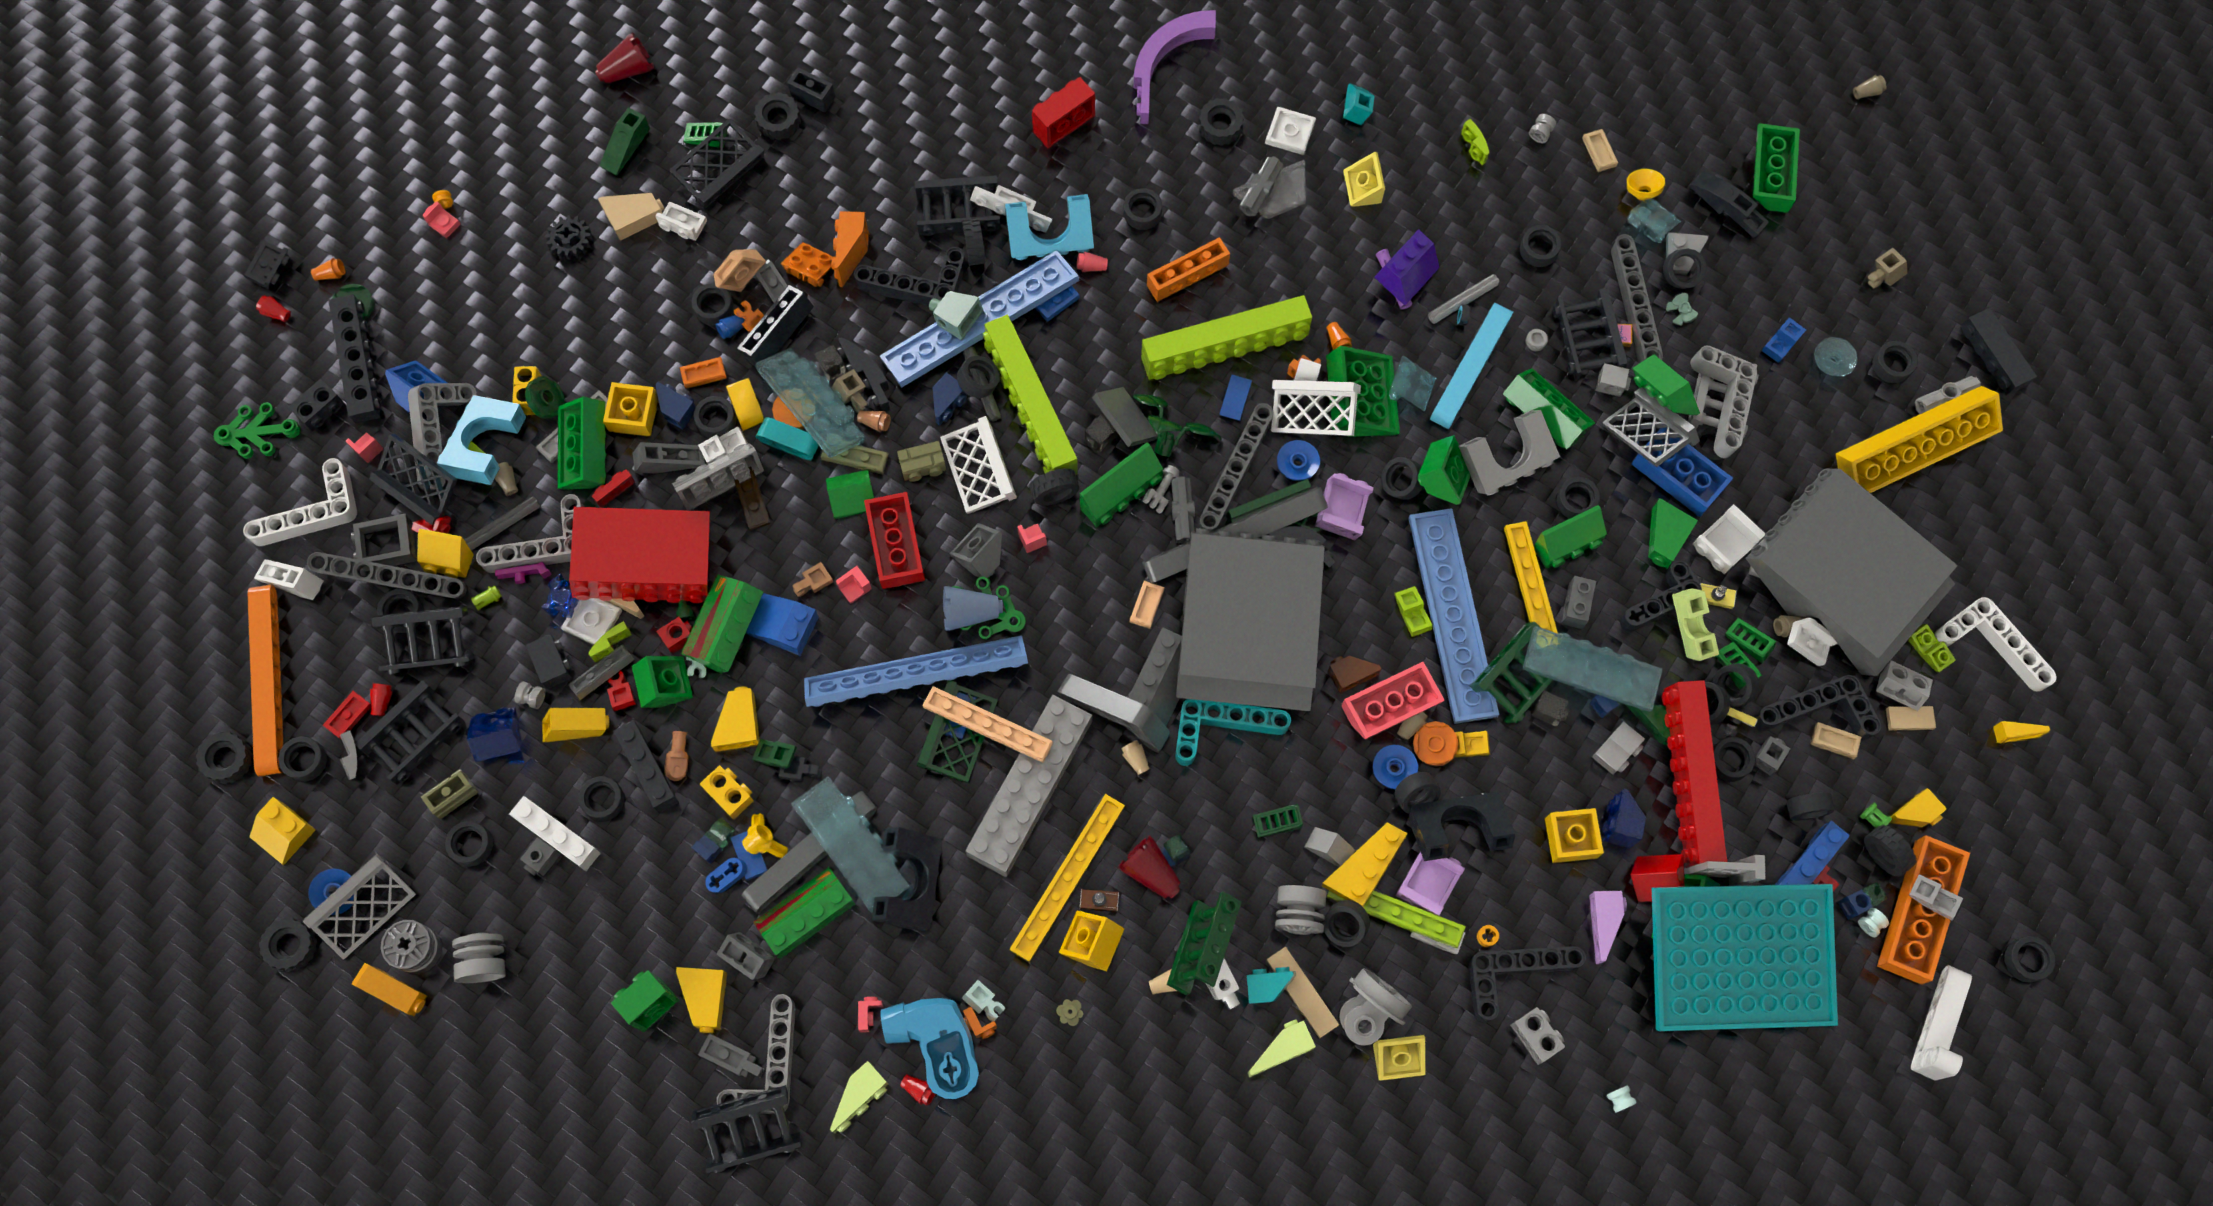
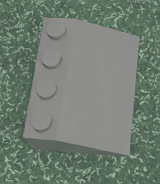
M748 443L747 445L737 446L733 452L727 455L718 456L714 462L708 465L699 466L695 472L689 475L685 474L678 477L676 482L672 484L687 511H690L735 487L734 478L738 479L739 483L751 478L748 467H752L755 476L762 473L764 469L755 448Z

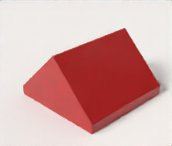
M1683 854L1637 856L1631 872V878L1638 902H1652V887H1685Z

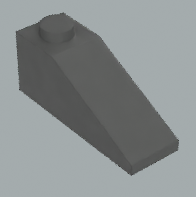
M640 442L633 452L635 473H663L698 468L705 464L704 456L698 445Z

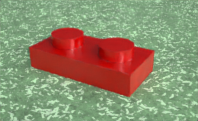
M626 469L623 472L616 473L606 485L598 487L592 497L597 505L603 508L634 484L635 481Z
M352 691L323 726L341 739L340 735L351 731L371 708V704Z

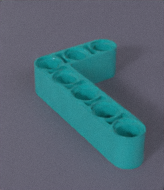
M1186 699L1181 710L1176 760L1183 766L1191 765L1194 762L1200 724L1282 735L1288 731L1291 717L1288 712L1279 709ZM1192 706L1195 707L1198 712L1196 714L1191 715L1188 714L1185 709L1187 707ZM1214 709L1220 715L1213 718L1209 716L1208 711ZM1236 712L1242 718L1235 721L1230 717V714ZM1256 715L1261 716L1264 722L1257 724L1253 721L1252 717ZM1281 718L1285 721L1286 725L1283 727L1277 726L1274 720ZM1191 728L1195 733L1192 736H1186L1183 730ZM1187 749L1191 751L1192 755L1191 757L1184 758L1181 756L1180 751Z

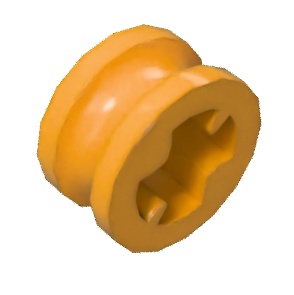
M439 190L432 195L434 203L437 201L443 209L453 205V199L448 190Z
M1491 925L1483 926L1477 933V941L1484 947L1493 946L1499 939L1498 930ZM1485 930H1488L1489 934L1492 932L1494 936L1490 939V942H1487V939L1484 940L1482 937L1486 932Z

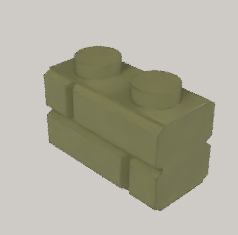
M939 441L897 451L905 481H918L922 478L921 476L929 474L930 476H938L942 474V471L946 470Z
M459 769L450 778H446L421 796L432 814L442 819L479 791L469 777Z

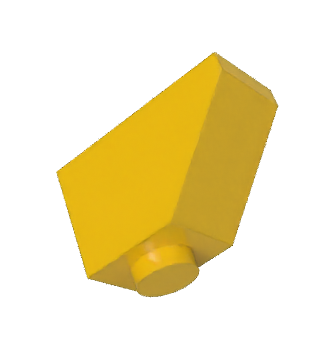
M1927 788L1890 816L1892 820L1889 823L1923 827L1930 823L1933 826L1943 818L1940 814L1946 810V807Z

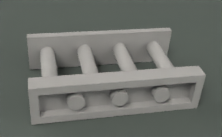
M1701 373L1698 374L1694 392L1700 414L1697 416L1689 415L1688 422L1695 426L1696 429L1698 425L1703 424L1718 428L1720 419L1706 416L1703 410L1706 407H1711L1722 411L1723 402L1711 399L1707 395V391L1711 389L1726 393L1727 385L1715 382L1711 377ZM1757 374L1755 385L1757 383L1759 374ZM1746 425L1743 438L1746 435L1748 425Z

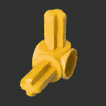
M761 813L758 815L753 814L747 836L742 841L744 848L751 854L769 852L778 858L785 856L788 848L773 840L771 831L764 825V815Z

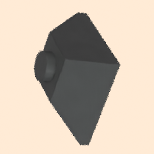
M977 523L950 552V555L974 576L988 578L993 575L995 569L1000 565L1002 534L998 530Z

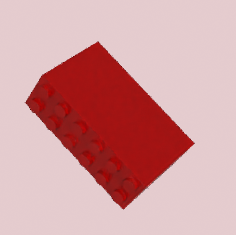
M574 507L569 578L572 598L578 600L599 598L602 601L622 599L627 602L634 601L635 599H642L647 602L667 600L671 603H677L680 600L690 601L691 603L705 601L708 595L710 511Z

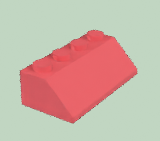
M1421 662L1344 699L1341 707L1354 729L1364 739H1367L1445 700L1424 662Z

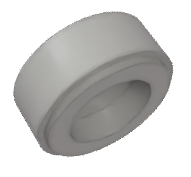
M1540 329L1531 330L1526 337V345L1533 351L1544 349L1548 342L1547 334Z

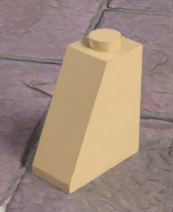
M652 193L598 198L620 241L657 223L656 214H662V211L665 210L660 199L655 200Z

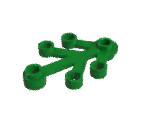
M266 402L261 404L259 408L260 413L245 428L238 429L245 420L252 418L254 414L248 405H242L238 409L239 415L229 425H222L215 430L214 440L222 446L231 445L238 451L240 456L244 459H249L253 456L254 450L249 445L242 444L237 440V438L246 437L260 448V451L265 456H271L275 453V447L270 442L262 440L259 436L283 433L288 438H295L300 434L301 427L293 419L284 420L282 424L260 426L268 417L273 416L275 413V408ZM270 407L268 412H264L266 408ZM249 410L247 414L243 415L244 411ZM270 446V449L265 451V448ZM249 449L246 454H243L244 450Z
M979 577L976 581V586L982 590V593L993 595L990 588V580L987 577ZM982 579L987 581V585L984 588L980 586ZM1001 585L996 589V595L1003 600L1006 612L999 613L998 619L1002 620V622L991 627L982 626L979 629V636L983 639H989L993 634L1005 629L1011 632H1018L1026 624L1024 614L1015 610L1010 597V589L1007 586ZM952 586V587H954V588L963 589V588H961V587H959V586ZM1001 588L1006 589L1007 593L1005 596L1000 595ZM1012 617H1016L1018 619V623L1016 625L1011 624ZM976 624L969 625L967 628L962 627L961 629L970 630ZM985 628L989 630V635L987 637H985L982 634V631Z

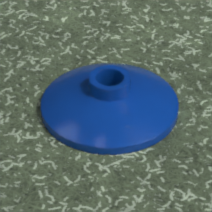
M1294 440L1286 443L1279 450L1277 465L1285 477L1295 481H1303L1311 478L1317 472L1320 465V456L1316 448L1310 443ZM1300 461L1302 465L1296 466L1294 462Z
M1389 745L1382 748L1376 754L1373 761V772L1376 779L1382 785L1390 789H1396L1403 779L1418 772V763L1414 754L1406 747ZM1396 766L1398 772H1392L1390 767Z
M328 869L316 875L308 891L312 906L316 909L331 895L329 892L331 887L338 889L351 875L341 869ZM354 894L348 900H354ZM342 904L339 907V914L347 911L353 904Z

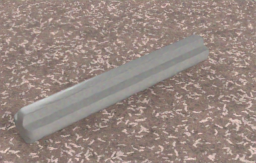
M1495 274L1490 275L1429 312L1428 319L1432 324H1435L1458 310L1461 304L1466 305L1498 286L1499 279Z

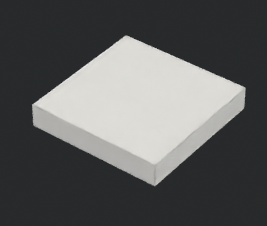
M1277 107L1265 144L1304 155L1316 118Z
M599 598L577 599L561 629L594 645L607 631L613 628L622 609Z

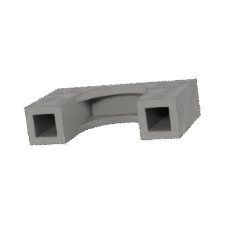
M1530 410L1514 418L1523 441V453L1519 461L1510 468L1505 469L1497 464L1486 438L1476 437L1458 446L1478 493L1487 494V496L1495 494L1499 491V487L1503 485L1510 486L1517 482V478L1530 476L1536 472L1535 469L1548 467L1554 463L1553 460L1560 457L1541 410Z

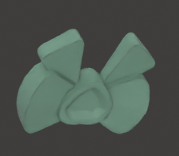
M1686 293L1677 295L1672 302L1667 304V312L1679 310L1680 315L1673 320V323L1682 326L1683 323L1692 322L1698 317V312L1691 308L1688 302V294Z

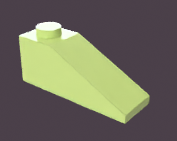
M1296 1019L1284 1024L1285 1029L1280 1032L1248 1072L1249 1077L1313 1050L1316 1046L1305 1022L1298 1023Z

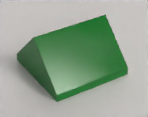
M868 470L826 478L827 491L834 519L866 513L864 500L874 498Z

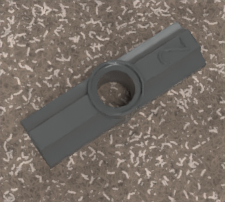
M1267 157L1259 173L1255 174L1252 178L1248 192L1239 208L1244 214L1255 216L1263 201L1269 198L1275 181L1283 168V163L1278 158Z
M1177 477L1171 481L1173 495L1172 518L1175 521L1176 542L1184 544L1190 541L1191 531L1195 532L1194 500L1191 497L1190 478Z

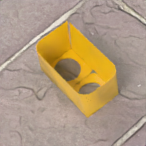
M536 366L514 367L513 403L520 404L525 415L536 414L532 412L527 401L521 402L518 400V393L520 389L526 388L531 380L542 376ZM532 375L528 382L519 381V376Z
M749 378L727 385L726 388L742 431L762 423L764 417Z

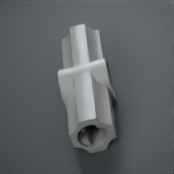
M1970 376L1956 383H1946L1941 389L1916 399V410L1919 414H1922L1980 387L1981 382L1977 377Z

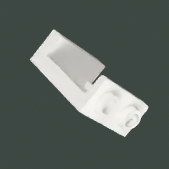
M1733 504L1722 517L1695 540L1693 545L1700 555L1705 556L1711 561L1712 566L1716 570L1725 574L1760 542L1765 533Z

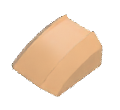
M743 249L732 251L713 274L715 286L741 292L756 272L765 264L766 260L757 250Z

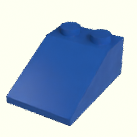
M763 593L745 634L801 656L819 616L816 609L799 602Z

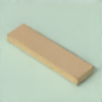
M1286 947L1266 960L1274 973H1276L1275 968L1289 967L1290 971H1296V977L1288 985L1286 991L1319 1039L1339 1026Z

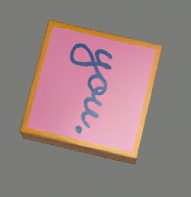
M1617 324L1623 346L1631 347L1632 324Z

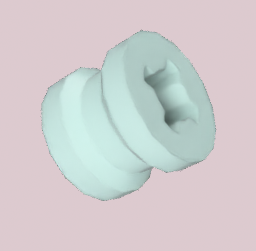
M1871 908L1867 912L1866 917H1861L1858 920V924L1865 933L1871 937H1877L1880 934V930L1889 925V921L1882 912Z
M1628 1085L1607 1094L1608 1099L1612 1100L1614 1104L1613 1109L1615 1113L1637 1103L1635 1098L1631 1097Z

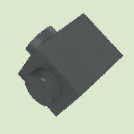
M537 837L520 860L526 863L523 868L535 876L538 872L544 876L561 854Z

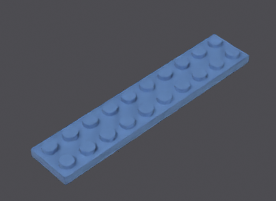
M1056 250L979 296L983 312L963 340L939 327L935 322L880 355V358L902 388L984 338L985 323L1007 314L1012 322L1080 281L1079 277Z
M1445 509L1412 514L1409 516V522L1454 724L1498 717L1499 711L1496 699L1488 691L1475 692L1470 687L1474 680L1488 666L1453 510Z
M1022 636L807 677L804 678L805 702L807 707H817L828 702H842L848 698H863L869 694L888 693L899 688L909 689L915 685H929L935 681L954 680L965 675L975 676L981 672H995L1001 668L1020 667L1028 663Z

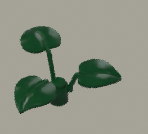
M1134 394L1132 397L1143 404L1156 406L1159 409V417L1148 416L1150 425L1158 434L1154 452L1159 455L1171 456L1173 446L1178 445L1179 440L1186 431L1215 436L1219 440L1222 438L1216 431L1204 424L1187 422L1186 426L1182 428L1178 423L1164 419L1163 407H1168V403L1158 396ZM1168 431H1181V432H1180L1179 435L1176 437V439H1174V436H1175V435H1174L1173 433L1168 432Z

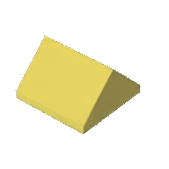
M1373 152L1343 170L1350 206L1352 207L1382 203L1385 185L1378 152Z
M1424 1035L1377 1040L1373 1044L1379 1080L1425 1075Z

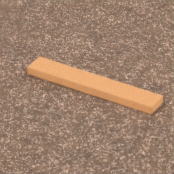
M934 686L922 705L923 708L1042 763H1044L1053 745V741Z

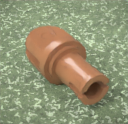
M673 731L671 751L666 753L665 774L670 780L679 781L685 777L688 768L689 755L685 752L687 733Z

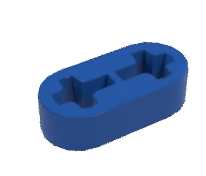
M738 858L728 859L707 876V889L714 893L726 891L746 874V863ZM733 864L739 865L737 873L731 872L734 869ZM715 878H723L719 881V887L714 886L716 883Z

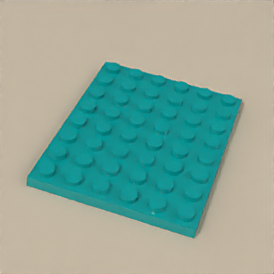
M1833 884L1652 887L1656 1030L1680 1031L1838 1026Z

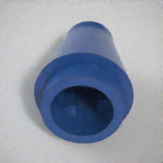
M736 315L720 319L719 323L716 324V329L723 339L731 338L744 327L742 323L745 319Z

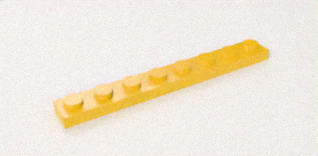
M1107 794L1104 795L1015 939L1010 951L1028 962L1031 961L1125 808L1124 804Z

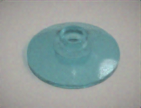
M1826 338L1815 349V362L1828 375L1836 377L1845 376L1857 364V353L1854 347L1842 338Z

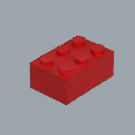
M1081 77L1068 82L1059 92H1054L1046 101L1035 105L1032 110L1033 133L1047 148L1057 143L1095 116L1094 91Z

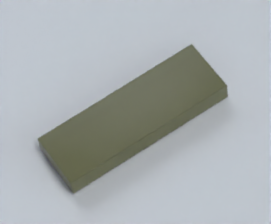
M830 438L826 439L821 454L822 460L882 475L889 457L888 452Z

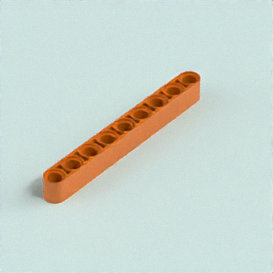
M266 585L248 589L254 769L257 776L283 773L278 760L280 750L284 746L278 598L274 585Z

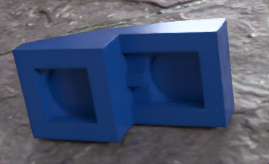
M1788 318L1762 351L1779 363L1804 334L1806 329L1791 318Z
M1231 375L1220 411L1221 416L1241 420L1252 380Z

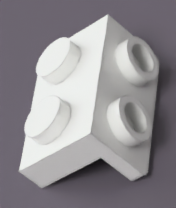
M670 201L662 214H656L659 226L663 230L674 231L684 239L690 238L695 241L707 222L705 216Z
M1805 618L1793 622L1787 644L1817 666H1822L1826 663L1830 646L1838 643L1829 631L1817 623L1815 619Z

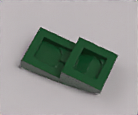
M760 739L752 759L755 762L770 766L789 768L797 747L779 741L772 742Z

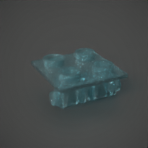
M1654 199L1642 201L1630 211V215L1627 217L1630 220L1629 223L1637 229L1639 228V231H1642L1647 226L1643 234L1646 235L1650 231L1647 237L1653 242L1657 241L1658 243H1661L1665 238L1664 236L1681 222L1673 213L1665 210Z
M1402 356L1391 390L1389 391L1390 398L1398 400V398L1403 397L1425 411L1436 377L1405 356Z

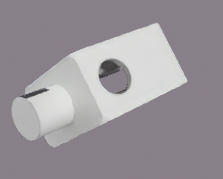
M1223 959L1215 986L1206 985L1214 999H1222L1227 1010H1230L1240 1004L1234 993L1239 987L1225 959ZM1221 980H1224L1225 987L1221 990L1219 983Z

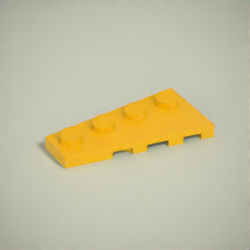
M1387 822L1322 883V887L1345 900L1357 902L1364 907L1406 839L1407 833Z

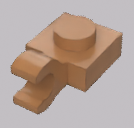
M820 562L803 572L804 579L795 583L792 587L797 597H801L810 588L816 593L833 583V579Z

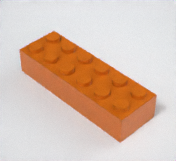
M1927 835L1915 841L1913 851L1917 862L1905 873L1877 967L1921 985L1933 981L1950 919L1925 907L1910 897L1909 894L1920 874L1941 884L1942 889L1958 896L1970 853Z

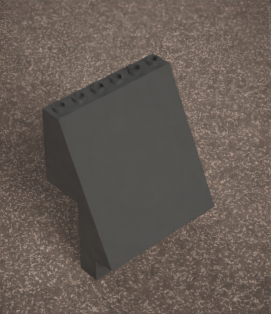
M1841 469L1822 470L1818 474L1817 479L1805 488L1802 496L1792 503L1791 508L1786 514L1778 519V523L1766 532L1762 541L1754 546L1751 553L1746 557L1748 563L1788 616L1819 618L1859 673L1869 676H1877L1951 590L1955 583L1949 575L1958 566Z
M1196 528V532L1191 531L1176 698L1310 711L1312 691L1316 684L1324 546L1319 544L1320 541L1306 539V543L1297 542V538L1284 537V541L1275 540L1276 536L1262 535L1261 539L1253 538L1254 534L1240 533V536H1231L1232 532L1219 530L1218 534L1209 533V529Z

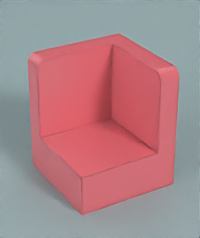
M367 432L356 443H353L349 438L345 441L367 463L384 449Z
M1038 524L1023 529L1022 525L1018 526V535L1027 553L1047 545L1046 535L1042 533Z
M858 566L836 580L839 590L849 603H853L872 589L870 582Z

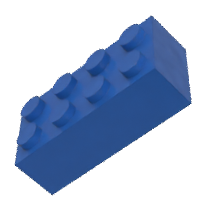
M1660 428L1657 433H1666L1667 428ZM1670 438L1669 444L1677 443L1681 439ZM1665 439L1654 440V445L1665 444ZM1689 444L1658 467L1654 466L1640 454L1632 462L1634 467L1699 517L1704 514L1733 479ZM1664 450L1653 451L1652 456L1657 458L1663 454Z

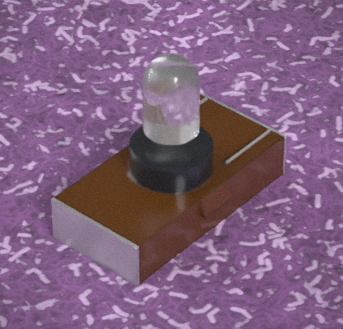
M1081 889L1080 909L1117 912L1119 892Z

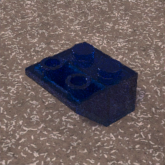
M504 707L496 712L488 714L479 713L471 717L467 742L475 762L520 751L521 734L515 707Z
M1622 789L1608 802L1606 811L1609 813L1608 821L1604 822L1602 834H1605L1604 842L1632 848L1642 840L1646 816L1629 790Z

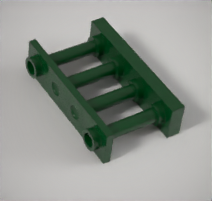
M1536 622L1526 623L1470 685L1475 692L1488 691L1509 712L1503 720L1506 724L1520 722L1526 715L1524 712L1556 676L1565 672L1567 669L1566 665L1571 660L1569 656L1556 659L1536 638V633L1540 629ZM1526 644H1530L1551 665L1544 675L1524 656L1522 648ZM1512 660H1517L1537 681L1530 691L1509 670L1508 664ZM1498 675H1502L1523 696L1516 706L1494 685V680Z
M1222 891L1220 892L1216 907L1212 908L1199 900L1194 901L1167 981L1169 987L1187 995L1191 993L1195 979L1211 987L1215 986L1240 909V900Z

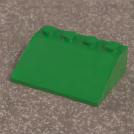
M1341 345L1327 354L1328 382H1354L1361 385L1360 394H1357L1354 436L1400 434L1392 356ZM1344 397L1338 402L1344 411L1350 406L1351 397ZM1336 406L1331 409V419L1334 421L1342 414ZM1344 417L1336 425L1341 431H1348L1349 421Z

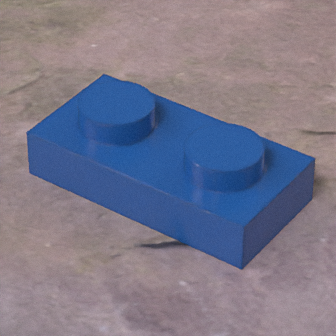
M1071 285L1036 306L1035 309L1048 322L1080 298V294Z

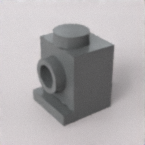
M1770 736L1765 740L1755 756V766L1772 775L1778 770L1790 748L1781 739Z

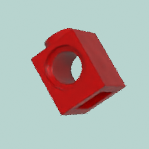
M677 617L657 630V633L673 655L684 648L692 627L688 621L683 623L680 617ZM676 631H682L680 637L673 638V634Z

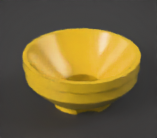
M1639 169L1633 171L1627 177V189L1639 200L1652 199L1662 193L1665 186V178L1655 170Z

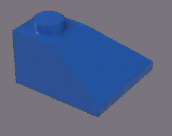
M416 360L387 369L385 372L396 403L408 412H410L408 401L410 389L425 383H447ZM420 390L419 394L424 399V393Z

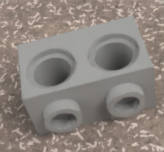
M1891 660L1880 674L1876 691L1918 711L1929 698L1933 680Z
M1536 1007L1510 1026L1539 1065L1565 1048L1562 1035L1550 1026L1548 1015ZM1528 1019H1534L1537 1022L1538 1027L1536 1031L1528 1027ZM1542 1039H1548L1551 1042L1550 1051L1542 1047Z

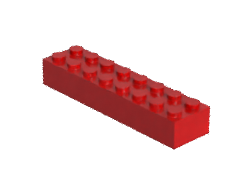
M1705 680L1677 682L1664 688L1662 702L1666 705L1667 711L1665 725L1667 728L1669 727L1671 735L1667 739V744L1672 753L1670 768L1674 772L1675 777L1673 792L1677 795L1678 802L1675 811L1680 819L1678 835L1683 844L1681 854L1684 855L1685 868L1707 861L1727 862Z

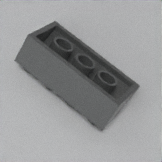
M1162 627L1128 698L1149 707L1167 727L1180 699L1176 698V686L1182 636Z

